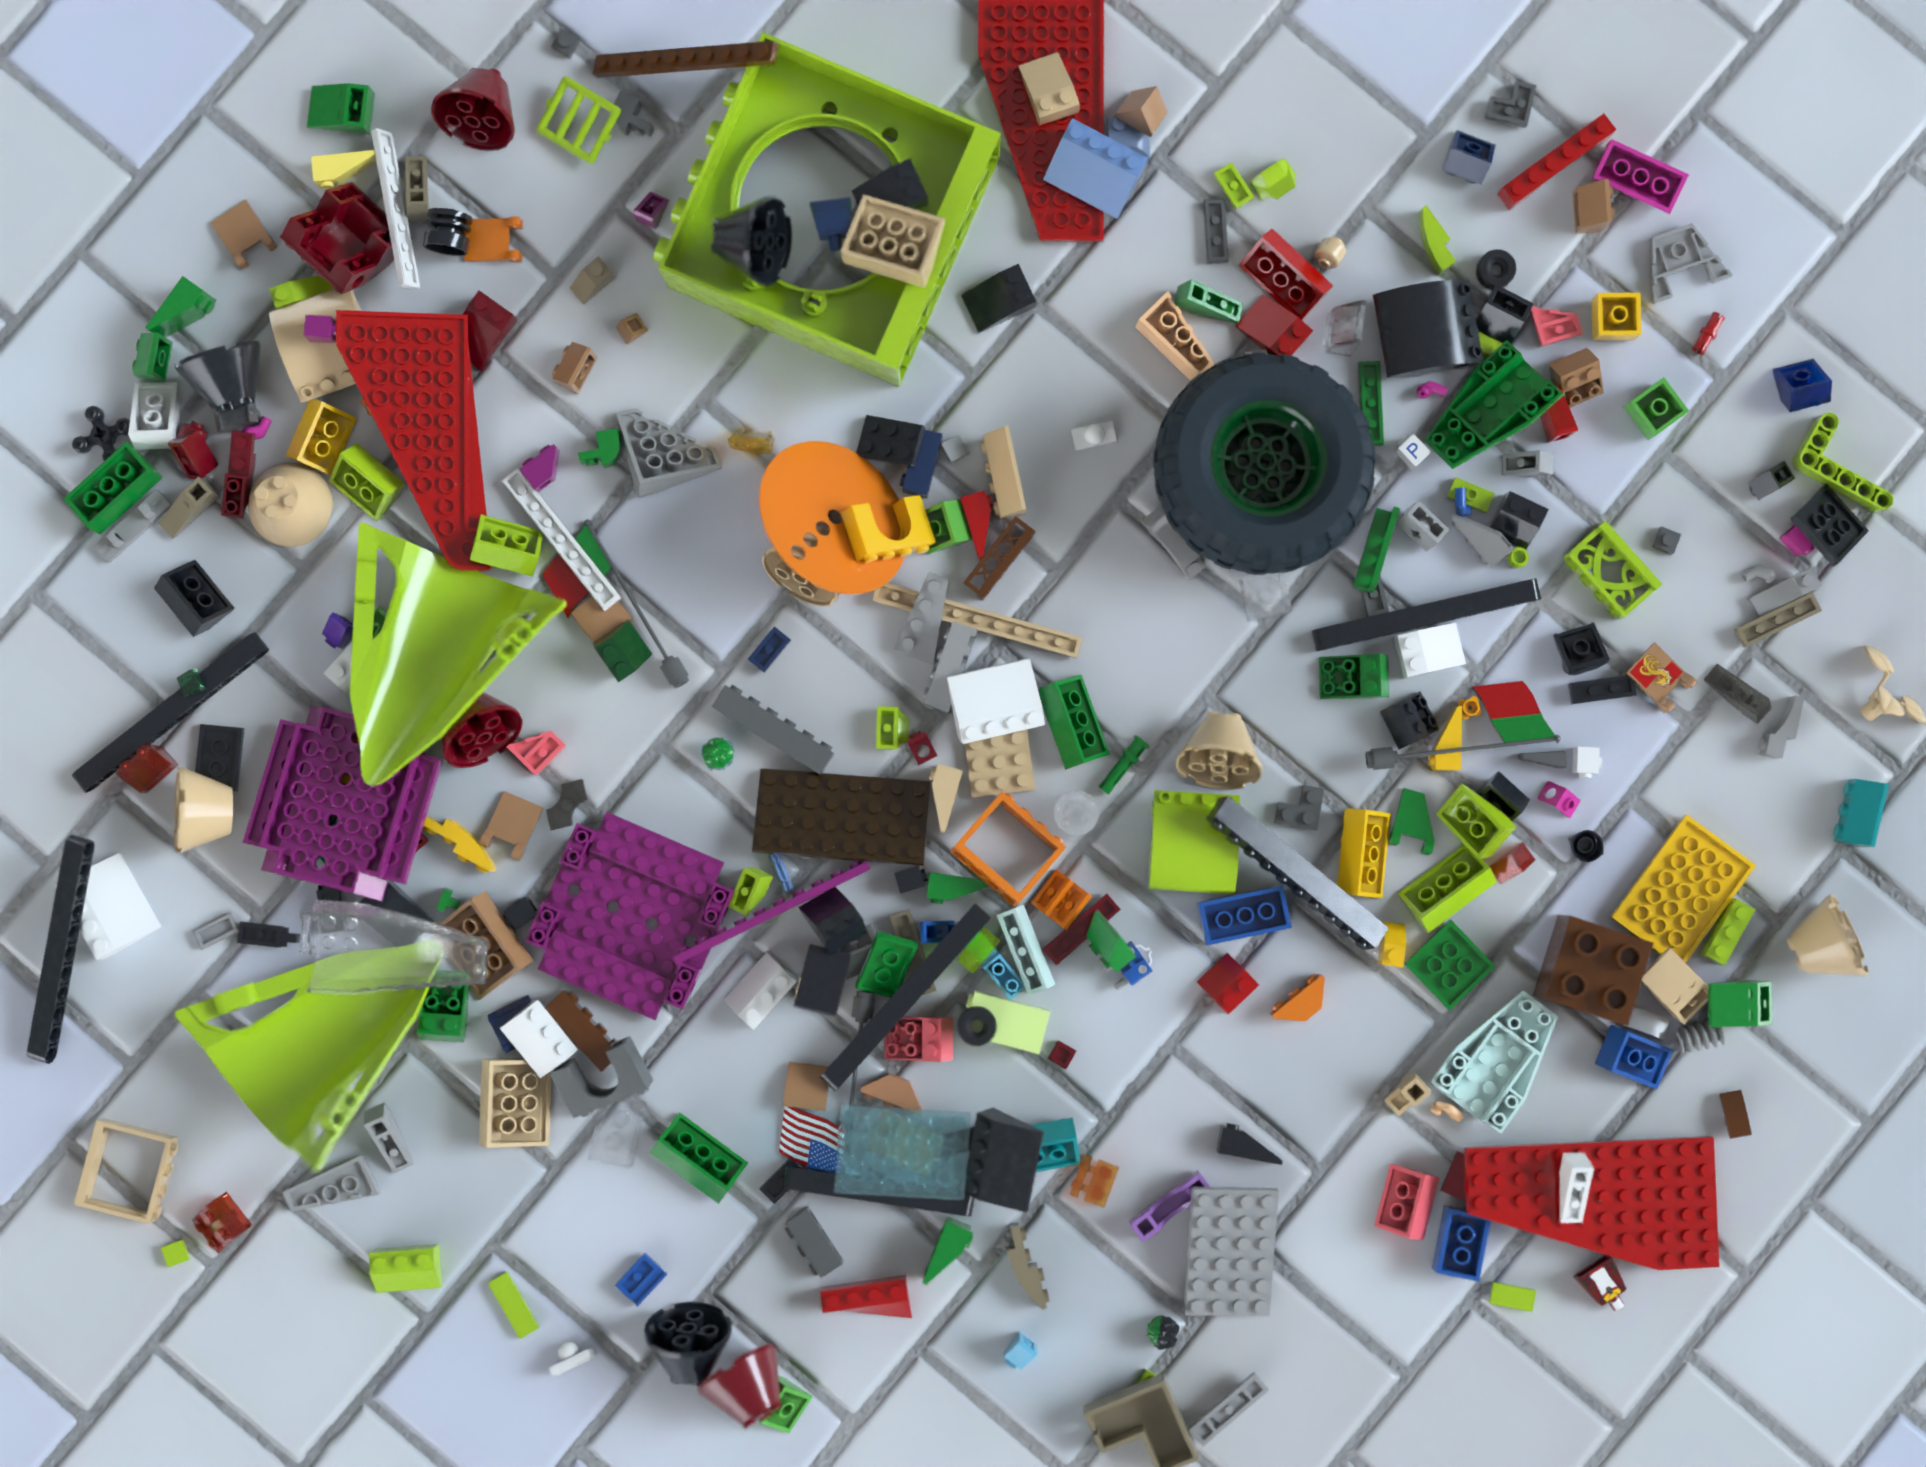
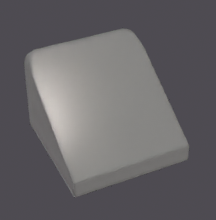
M959 435L941 443V447L951 464L970 454Z

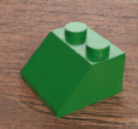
M141 333L140 339L136 343L137 357L132 364L133 375L139 379L165 383L173 342L160 333Z
M1097 910L1094 913L1086 935L1091 942L1088 946L1096 956L1099 953L1102 955L1100 961L1107 969L1112 967L1117 973L1136 956L1119 933Z

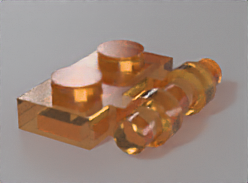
M1084 1154L1083 1160L1078 1164L1079 1171L1076 1179H1073L1071 1183L1072 1190L1070 1195L1078 1197L1080 1190L1085 1191L1084 1201L1105 1208L1119 1166L1098 1159L1096 1167L1090 1165L1092 1156ZM1087 1172L1093 1174L1089 1185L1083 1183Z

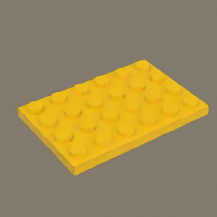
M1685 814L1610 918L1637 938L1653 942L1652 949L1660 955L1670 947L1686 963L1757 865Z

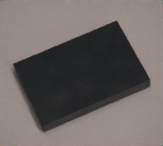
M200 724L195 772L230 786L232 791L238 792L245 728Z
M809 944L793 1007L836 1017L851 954L838 950L829 954L825 947Z

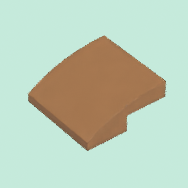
M593 596L570 614L592 642H595L629 619L630 622L632 620V617L619 601L604 611Z
M789 1062L783 1106L826 1111L829 1086L819 1077L829 1066Z

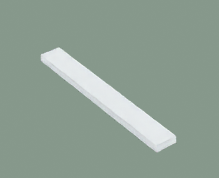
M375 128L371 131L399 287L416 291L420 289L393 136L390 132Z
M515 469L501 480L601 608L606 611L621 599L620 595L539 493L532 487L520 469Z

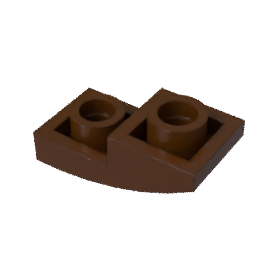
M1736 1090L1720 1093L1719 1098L1729 1138L1734 1139L1752 1135L1742 1091Z

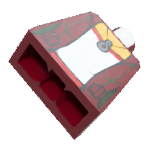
M1604 1255L1573 1276L1579 1285L1599 1305L1603 1306L1609 1303L1613 1311L1619 1310L1624 1306V1302L1619 1295L1626 1291V1286L1611 1256Z

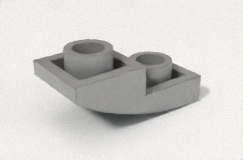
M1634 1007L1628 1026L1622 1024L1621 1026L1635 1032L1644 1033L1658 1040H1664L1670 1020Z

